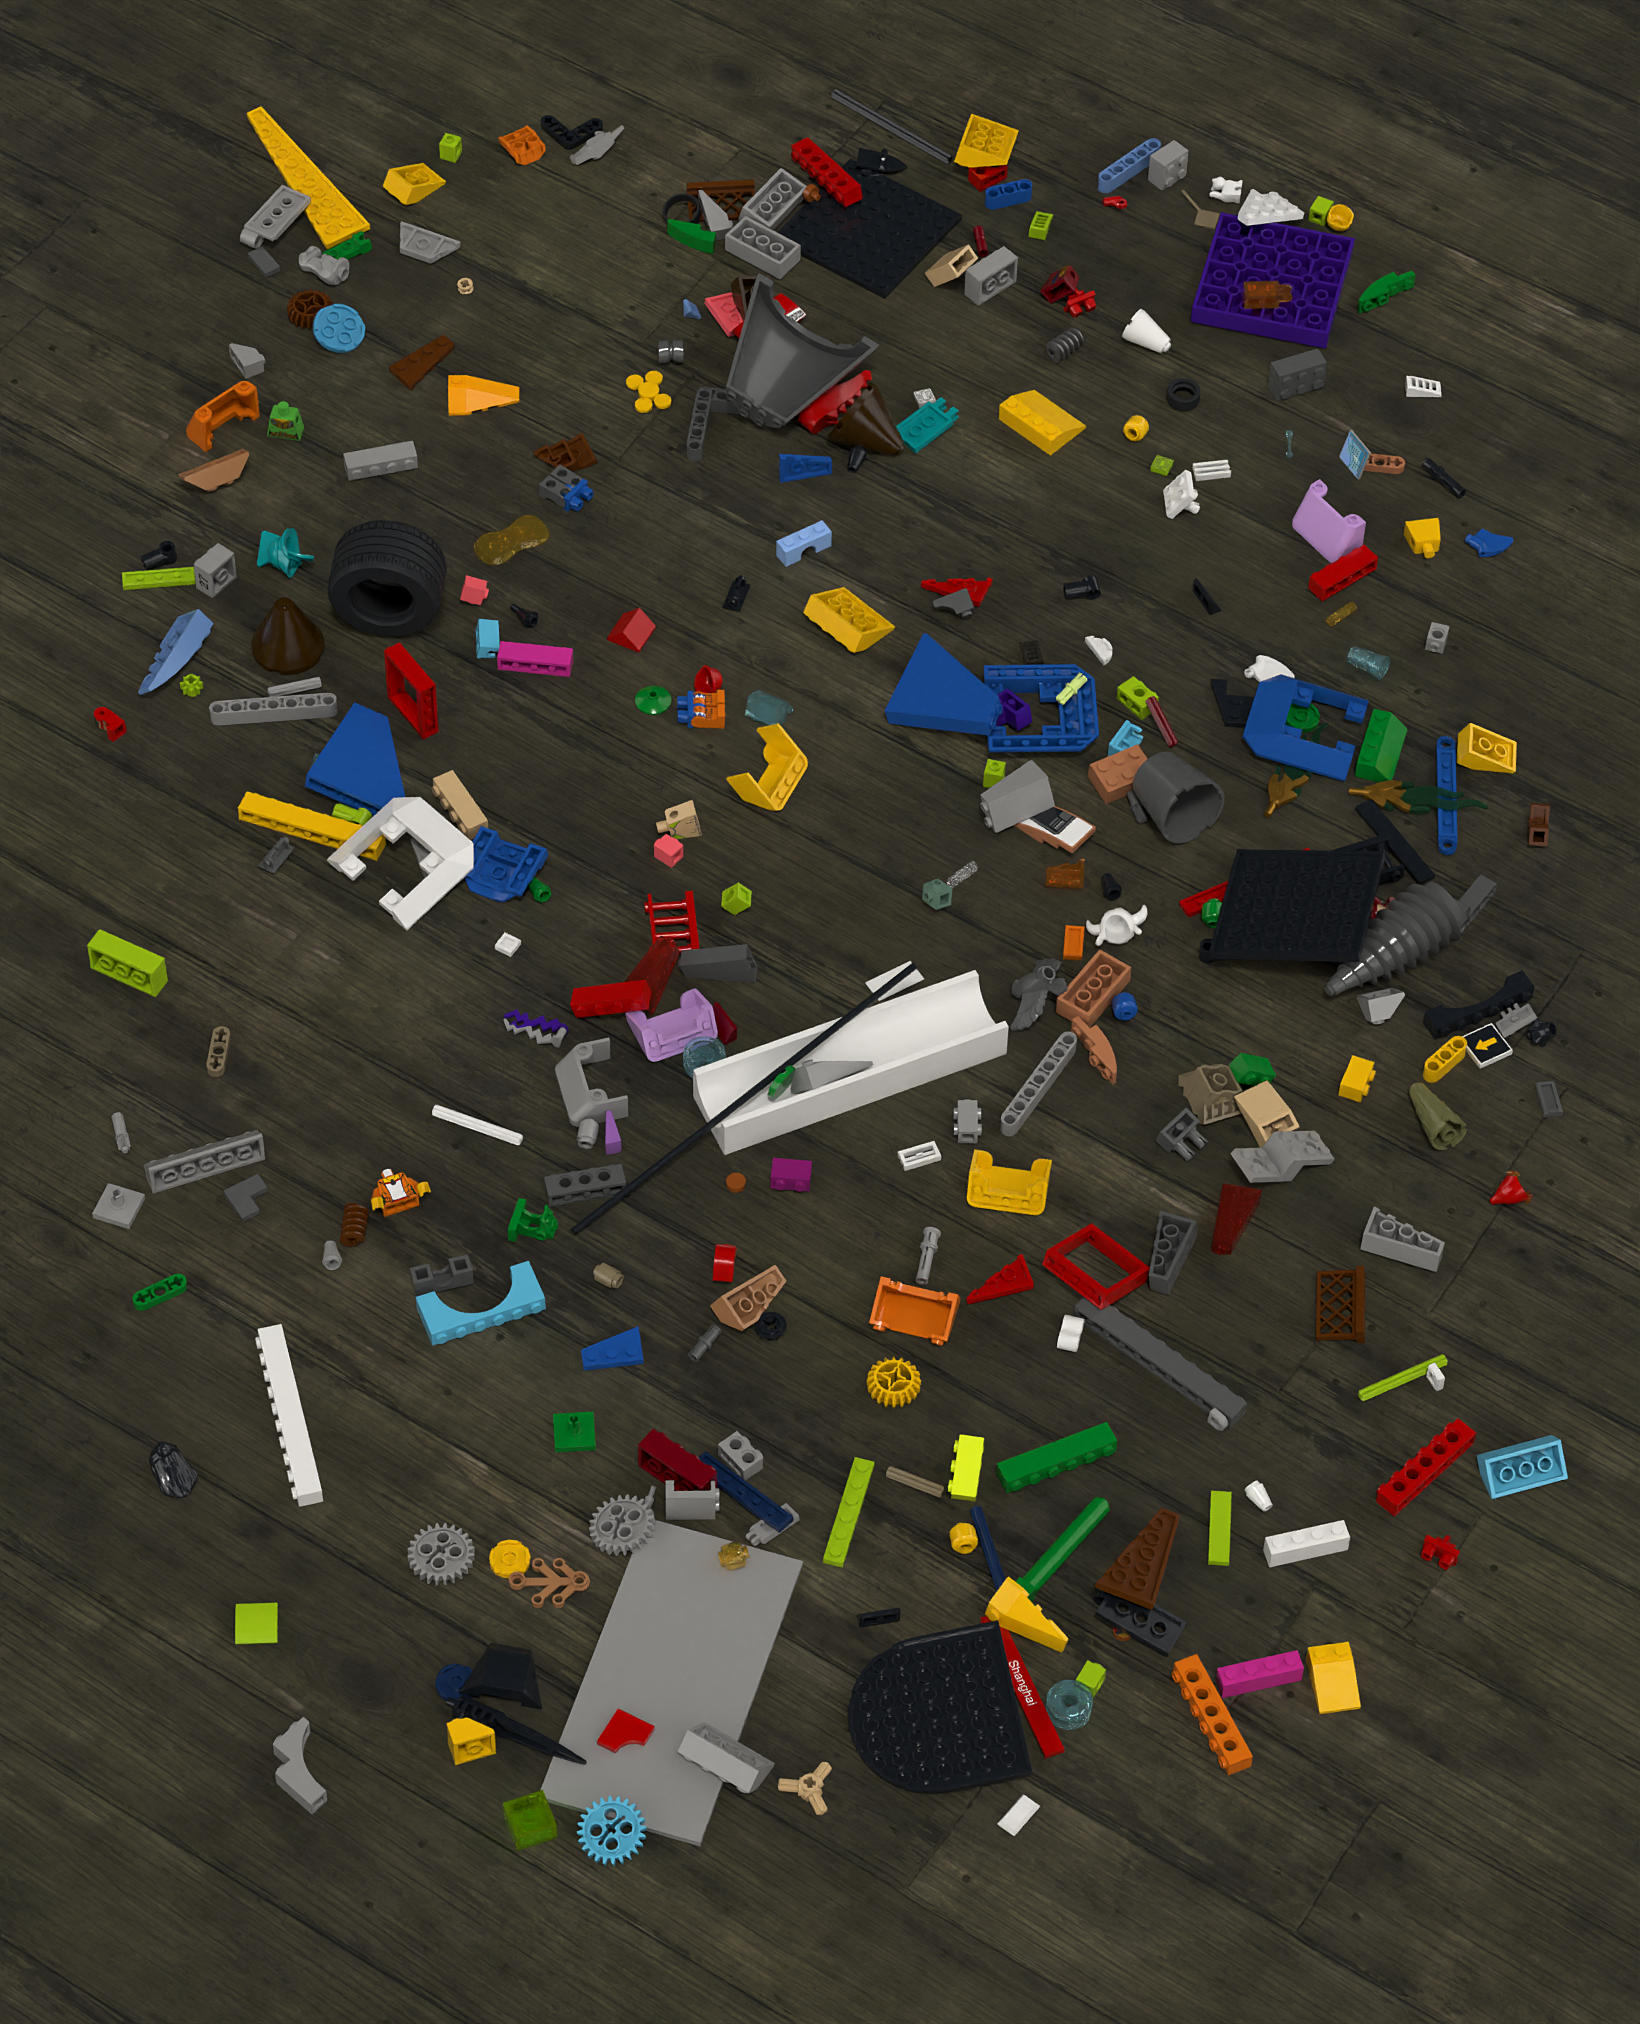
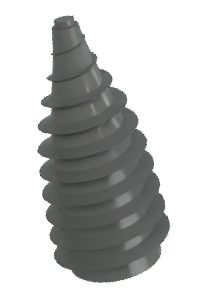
M1427 882L1423 886L1419 884L1409 885L1406 892L1399 893L1395 900L1387 903L1385 909L1377 912L1376 918L1370 919L1360 962H1344L1342 965H1339L1337 972L1326 983L1324 987L1325 992L1329 996H1335L1355 986L1363 987L1365 982L1376 985L1378 977L1385 981H1390L1391 972L1397 976H1403L1404 967L1414 970L1416 968V961L1426 963L1428 955L1437 956L1439 948L1447 949L1450 945V940L1458 941L1460 939V929L1463 926V916L1455 900L1443 887L1434 882Z

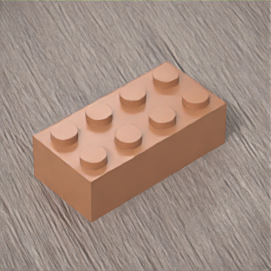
M1099 950L1067 986V992L1060 994L1057 998L1056 1013L1070 1021L1079 1016L1090 1028L1111 1004L1112 999L1130 982L1131 967Z

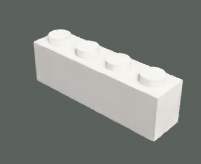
M1344 1520L1265 1537L1263 1551L1269 1567L1348 1550L1350 1535Z

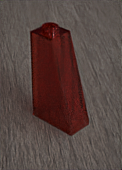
M661 935L625 980V982L646 980L652 993L649 1008L645 1011L651 1015L656 1011L680 952L676 947L677 943L670 937L666 939Z
M1223 1183L1211 1252L1221 1255L1232 1254L1260 1205L1262 1190Z

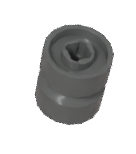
M668 340L658 341L659 364L669 363L670 360L673 363H683V340H673L672 343H669Z

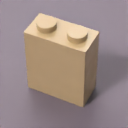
M968 244L945 254L925 274L933 286L936 287L959 277L978 257Z

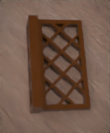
M754 179L691 182L686 184V194L698 198L699 190H703L709 197L718 198L715 202L717 205L721 201L727 205L723 209L725 213L730 208L736 211L734 215L726 213L728 220L733 221L738 220L742 207L739 209L734 204L739 200L745 205L747 201L742 196L752 195L753 197L755 195ZM733 196L735 199L730 203L725 197ZM687 201L690 220L693 218L692 213L697 210V206ZM703 214L698 222H705Z
M1356 1266V1270L1317 1271L1316 1341L1357 1339V1343H1365L1366 1275L1364 1266ZM1330 1277L1333 1281L1326 1286L1321 1282V1278ZM1344 1277H1353V1280L1348 1285L1341 1281ZM1338 1283L1343 1289L1336 1294L1331 1288ZM1348 1291L1353 1297L1346 1302L1341 1296ZM1326 1292L1333 1296L1328 1302L1321 1298ZM1336 1300L1343 1304L1338 1310L1330 1306ZM1346 1308L1352 1311V1314L1347 1318L1340 1314ZM1326 1309L1333 1313L1327 1319L1321 1315ZM1335 1317L1343 1321L1337 1327L1331 1323ZM1326 1325L1332 1329L1329 1334H1321V1329ZM1345 1325H1348L1352 1328V1333H1343L1340 1330Z

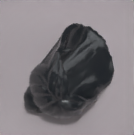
M160 1441L151 1451L149 1464L151 1465L152 1474L158 1482L160 1491L166 1496L175 1498L189 1495L198 1481V1476L193 1467L189 1465L180 1453L178 1447L175 1444Z

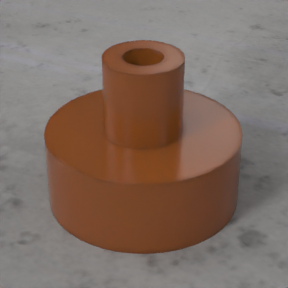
M809 184L803 192V198L808 202L818 201L821 197L818 194L819 188L814 184Z

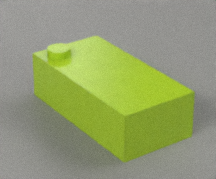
M101 929L98 930L87 944L91 969L154 997L159 994L168 982L165 958Z

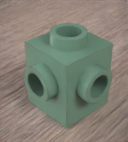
M939 879L924 883L922 900L936 910L951 905V887Z

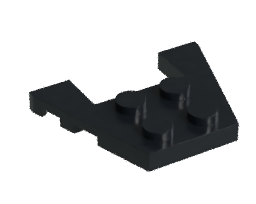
M1211 679V688H1213L1214 697L1218 702L1225 727L1245 728L1255 697L1227 695L1228 680Z

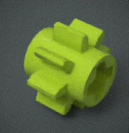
M189 674L183 677V682H180V688L183 690L184 695L187 694L190 697H194L200 694V689H203V682L200 681V676Z

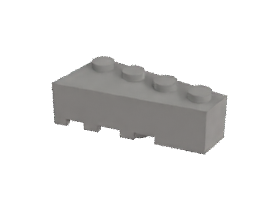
M1374 1207L1363 1233L1361 1250L1437 1272L1445 1242L1423 1231L1418 1232L1413 1229L1412 1225L1408 1223L1404 1225L1396 1221V1217L1390 1214L1386 1216L1380 1212V1209Z

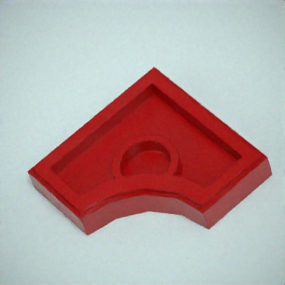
M618 1708L598 1738L597 1745L613 1753H616L620 1748L628 1744L645 1746L654 1732L655 1726Z

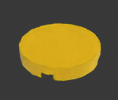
M517 1540L499 1542L494 1549L492 1548L489 1556V1563L493 1572L502 1578L508 1579L513 1572L524 1574L529 1568L531 1561L529 1549Z

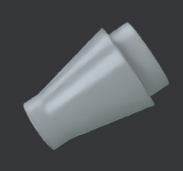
M327 1241L324 1244L322 1263L328 1270H336L340 1267L342 1258L337 1249L336 1242Z

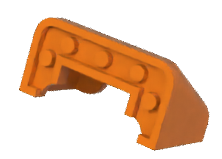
M241 381L197 409L186 427L187 437L203 451L207 452L212 448L210 440L213 439V433L211 432L234 416L240 421L243 420V417H250L252 421L259 418L257 387L248 381Z
M881 1276L869 1323L877 1331L893 1330L932 1340L931 1343L943 1346V1343H948L961 1298L958 1294L948 1293L945 1296L944 1292L939 1293L905 1285L898 1281L896 1284L890 1278Z

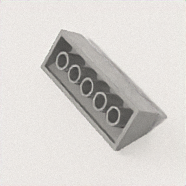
M257 1130L246 1132L236 1137L226 1138L216 1143H209L203 1147L189 1149L186 1152L170 1155L166 1158L144 1164L145 1175L152 1193L265 1160L263 1136Z

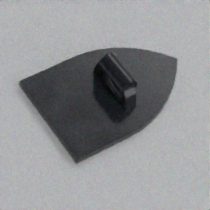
M859 148L856 167L882 172H896L907 169L905 163L888 155L887 149H882L881 152Z

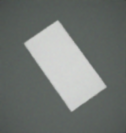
M909 961L865 983L874 993L912 962ZM916 969L878 1000H883L924 980V978Z

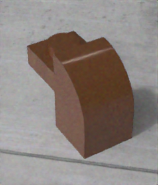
M1531 803L1528 818V845L1547 846L1550 804Z

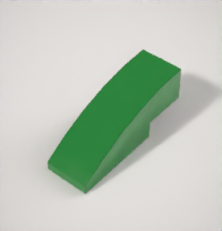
M668 219L667 233L674 239L693 249L710 254L714 253L716 232L701 230L700 224Z

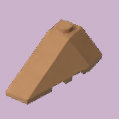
M774 1265L722 1295L710 1307L721 1323L743 1331L759 1320L761 1314L769 1306V1303L786 1283V1279L777 1266Z

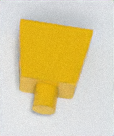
M1432 518L1405 522L1403 534L1413 553H1424L1425 558L1434 557L1435 552L1439 550L1440 546L1439 519Z

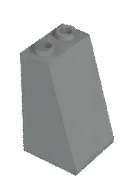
M1033 760L1028 761L980 795L982 800L980 806L986 815L984 818L985 824L988 828L991 827L995 833L1055 806L1048 776Z

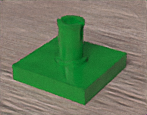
M594 1412L553 1414L555 1453L596 1450Z

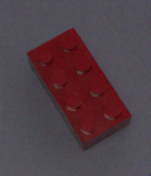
M653 1428L638 1444V1467L665 1485L666 1480H674V1491H710L711 1481H715V1488H717V1471L715 1468L700 1461L699 1457L695 1454H690L684 1450L679 1443H674L668 1439L663 1432H658Z

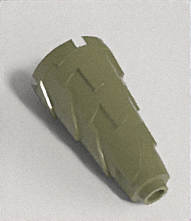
M1414 1083L1410 1087L1409 1095L1431 1144L1438 1150L1448 1149L1446 1145L1449 1144L1454 1147L1464 1138L1467 1132L1466 1124L1445 1102L1433 1094L1425 1084Z

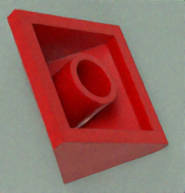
M637 608L621 616L608 635L607 640L640 652L656 629V625L640 608Z

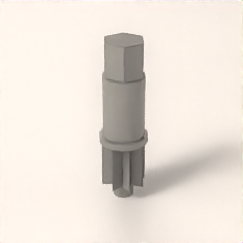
M120 1112L114 1113L112 1121L118 1149L123 1153H128L131 1145L124 1117Z

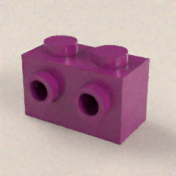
M773 1158L771 1188L796 1190L799 1192L810 1191L812 1161Z

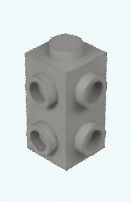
M958 1100V1106L954 1108V1119H957V1124H954V1135H958V1143H977L978 1136H981L982 1125L978 1124V1120H981V1108H977V1100Z

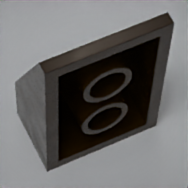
M763 275L770 279V275ZM738 276L731 283L733 300L743 321L746 317L757 276Z

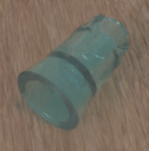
M1353 646L1347 655V662L1381 680L1389 668L1390 657Z

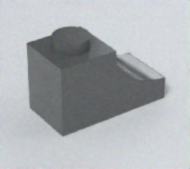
M967 588L933 601L937 611L951 610L959 618H968L973 615V612H976Z

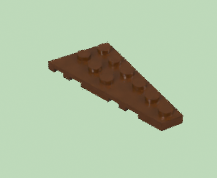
M1161 1508L1149 1521L1148 1525L1141 1530L1135 1540L1120 1554L1114 1564L1107 1569L1094 1587L1152 1610L1159 1592L1180 1515Z

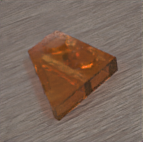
M1079 859L1078 863L1073 865L1067 862L1060 866L1048 867L1046 870V886L1083 888L1085 859Z

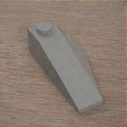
M813 1059L804 1061L801 1067L795 1069L790 1088L791 1092L814 1090L872 1066L873 1062H813Z

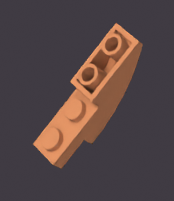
M1079 1016L1072 1019L1071 1032L1083 1043L1086 1050L1090 1051V1064L1101 1072L1104 1079H1108L1112 1085L1115 1084L1117 1066L1109 1041L1097 1025L1089 1028Z

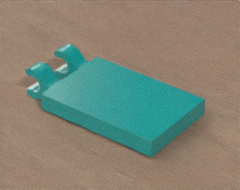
M942 397L933 404L930 401L897 425L904 441L903 444L915 454L953 426L954 421L959 418L956 414L959 410L955 407L950 408L946 413L943 412L947 407L944 405L946 400Z

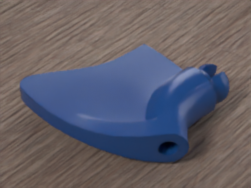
M1483 528L1476 535L1468 534L1465 538V542L1476 549L1480 557L1497 555L1509 548L1514 540L1512 537L1490 533Z

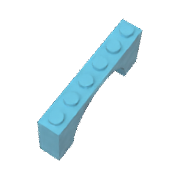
M529 1261L510 1267L512 1286L509 1294L498 1306L485 1312L463 1313L451 1309L438 1298L435 1291L417 1296L416 1308L432 1346L443 1344L455 1338H462L467 1334L476 1331L480 1332L495 1325L499 1326L504 1322L513 1319L517 1320L523 1316L539 1313L546 1309L544 1294Z

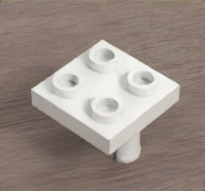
M1188 470L1178 475L1163 490L1166 514L1171 519L1183 509L1193 514H1196L1200 509L1199 503L1194 502L1198 496V491L1193 489L1192 475Z

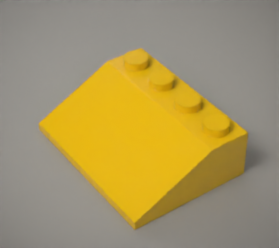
M971 114L954 162L967 167L1007 165L1019 130Z
M1036 390L1012 395L999 406L1000 421L1050 456L1086 428V425Z
M845 587L812 594L803 612L812 622L817 623L821 626L822 630L830 633L836 641L841 642L849 651L854 653L866 650L895 628L893 624Z

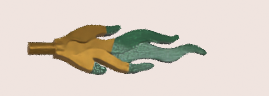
M1324 723L1314 730L1311 742L1320 744V734L1328 727V723ZM1304 734L1302 739L1307 741V735ZM1284 764V776L1278 782L1281 767L1277 766L1275 773L1268 783L1269 806L1264 812L1265 817L1270 818L1275 809L1295 800L1302 792L1300 787L1310 780L1313 772L1307 771L1304 774L1303 769Z
M1388 780L1365 786L1364 789L1349 788V795L1363 796V799L1367 800L1372 799L1378 807L1388 811H1393V806L1408 813H1430V807L1426 806H1433L1448 811L1470 806L1488 809L1486 804L1474 799L1445 800L1436 797L1458 799L1464 797V792H1453L1436 786L1413 788L1414 782Z

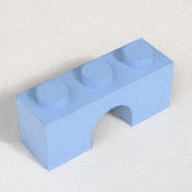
M821 520L776 541V556L787 567L800 561L802 552L810 546L816 553L830 547L832 531Z

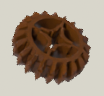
M304 289L302 293L298 291L297 295H292V298L289 299L287 315L291 323L295 324L296 327L301 326L302 330L306 327L310 330V328H313V322L319 310L333 305V302L325 292L320 293L318 289L316 291L312 289L306 291Z

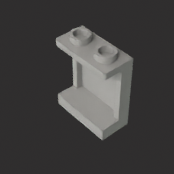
M666 1480V1520L715 1519V1511H719V1488H715V1481H711L710 1491H674V1480Z

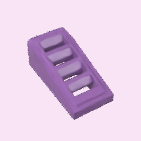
M610 1110L606 1113L605 1148L607 1155L621 1152V1139L612 1111Z

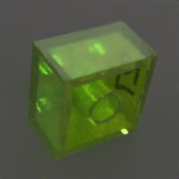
M543 1790L502 1803L503 1816L517 1851L558 1838L557 1824Z

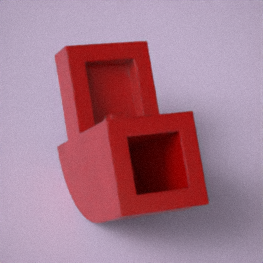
M716 1244L713 1267L714 1281L733 1282L737 1254L736 1246Z

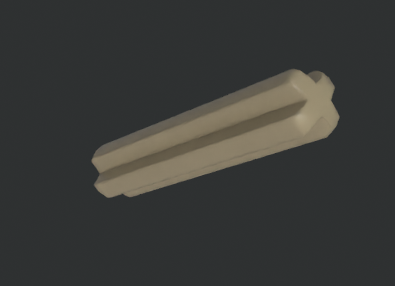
M889 1466L886 1472V1477L934 1496L941 1497L944 1492V1486L893 1466Z

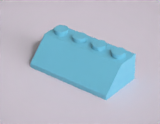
M1553 1435L1476 1455L1481 1478L1492 1499L1568 1479L1561 1440Z

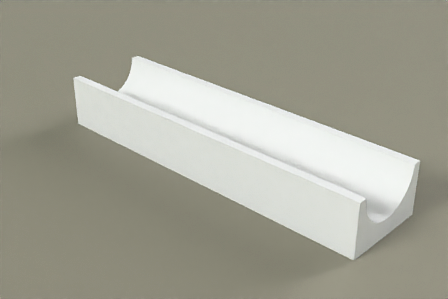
M976 970L866 1008L793 1065V1067L798 1068L802 1066V1062L813 1059V1062L872 1061V1066L814 1090L791 1092L790 1084L783 1094L775 1100L767 1095L772 1084L771 1082L712 1128L711 1131L724 1155L1005 1055L1007 1053L1009 1026L1006 1021L995 1024L989 1015L981 995L979 975ZM841 1018L694 1069L693 1098L706 1122H709Z

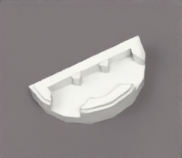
M1085 637L1086 644L1103 666L1109 663L1112 658L1110 642L1105 638Z

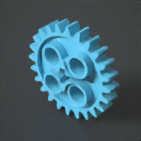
M609 1796L608 1802H605L601 1797L599 1805L593 1801L594 1808L586 1807L588 1815L581 1814L584 1822L578 1823V1826L583 1829L577 1831L578 1836H582L578 1840L579 1843L585 1844L582 1850L584 1852L589 1851V1858L595 1856L596 1863L603 1859L604 1866L607 1865L608 1861H611L612 1865L615 1866L616 1860L624 1864L625 1857L631 1861L630 1854L638 1855L636 1847L643 1848L640 1840L646 1839V1835L641 1833L647 1831V1827L641 1825L646 1822L644 1817H640L642 1814L641 1810L635 1811L636 1805L634 1803L629 1806L628 1799L621 1803L620 1796L616 1798V1801H613L612 1797ZM610 1812L617 1813L613 1820H607L606 1816ZM627 1825L632 1826L630 1833H622L623 1827ZM595 1828L602 1829V1833L599 1836L592 1835V1831ZM608 1829H615L616 1832L614 1834L612 1832L609 1833ZM610 1842L618 1843L616 1849H607Z

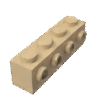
M453 770L433 778L432 792L434 796L439 797L443 809L448 810L452 822L457 823L458 829L469 840H472L481 826L488 828L487 818Z

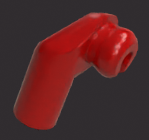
M1120 196L1102 199L1103 206L1113 205L1118 209H1125L1127 207V200Z

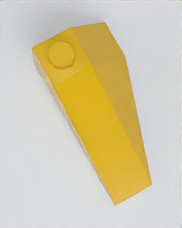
M1007 1577L989 1602L985 1615L991 1621L998 1620L999 1626L1062 1653L1068 1642L1066 1635L1052 1620H1047L1042 1615V1608L1038 1604L1034 1606L1027 1598L1029 1593L1010 1577Z

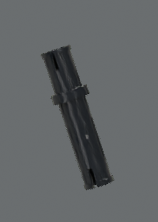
M1426 458L1423 461L1422 467L1429 471L1434 479H1438L1446 488L1454 493L1457 498H1462L1465 495L1466 489L1450 477L1442 466H1438L1431 458Z

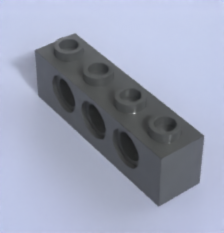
M611 1164L605 1167L552 1174L544 1177V1186L548 1205L552 1207L614 1196L626 1186V1180L622 1164Z

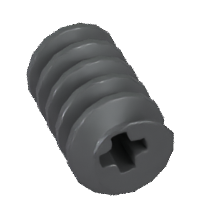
M1068 328L1046 344V352L1053 362L1058 363L1060 359H1064L1065 356H1068L1075 349H1078L1080 345L1084 344L1083 336L1077 329Z

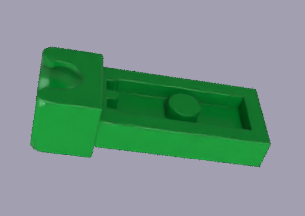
M360 231L352 235L351 239L323 252L322 255L327 254L337 260L341 257L348 260L360 253L363 255L371 251L372 245L370 239L365 240L364 232Z

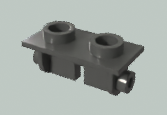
M286 836L279 838L278 842L263 858L258 867L274 874L295 847L289 845V839Z

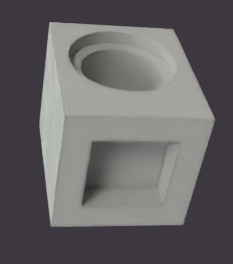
M1432 622L1425 650L1443 654L1450 626Z

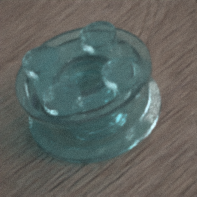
M712 1037L692 1039L687 1043L683 1051L685 1072L693 1079L694 1069L725 1059L726 1051L724 1046Z
M1062 1680L1050 1688L1045 1708L1055 1726L1065 1730H1074L1085 1725L1090 1719L1093 1697L1090 1690L1081 1682ZM1066 1703H1071V1704L1074 1705V1706L1068 1707V1706H1066L1065 1704H1066Z

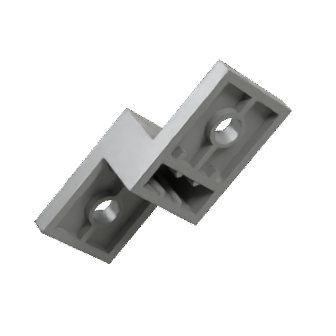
M1315 1131L1274 1132L1262 1148H1235L1231 1153L1250 1183L1292 1181L1303 1165H1329L1334 1161L1330 1150L1324 1145L1319 1134Z

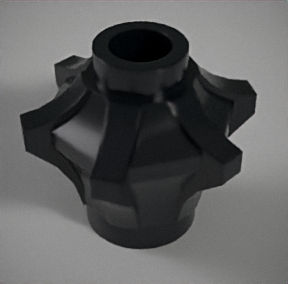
M1537 1018L1532 1021V1026L1529 1027L1527 1035L1530 1040H1533L1534 1044L1539 1043L1541 1047H1544L1549 1039L1557 1035V1027L1552 1021H1541Z

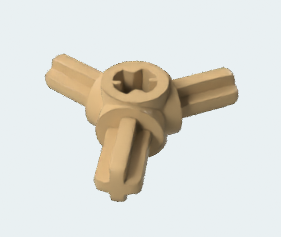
M822 1762L813 1773H808L800 1777L799 1780L781 1778L778 1782V1790L798 1793V1796L811 1803L816 1815H824L828 1809L821 1797L823 1793L821 1788L824 1785L822 1781L831 1772L832 1767L829 1763Z

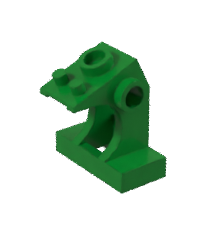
M519 1198L508 1227V1241L516 1242L519 1234L542 1241L553 1239L554 1233L558 1228V1221L554 1217L553 1211L545 1205L544 1212L541 1215L532 1214L527 1211V1200ZM530 1224H536V1225H540V1226H539V1227H530Z

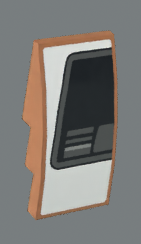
M1056 806L1014 825L1041 844L1046 841L1055 848L1061 846L1070 853L1077 850L1096 830L1094 825Z

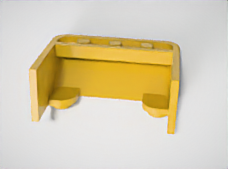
M777 723L759 727L756 730L767 743L764 747L763 755L769 763L758 783L749 772L729 776L726 779L744 801L770 811H779L784 807L808 766L806 756L781 725Z

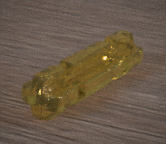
M1354 602L1346 604L1329 616L1326 622L1329 626L1337 624L1350 615V613L1357 610V606Z

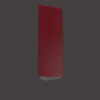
M715 1002L712 1007L718 1030L717 1036L727 1045L737 1040V1027L721 1005Z

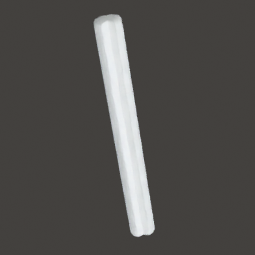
M435 1105L432 1110L433 1116L516 1145H520L523 1140L522 1134L439 1105Z

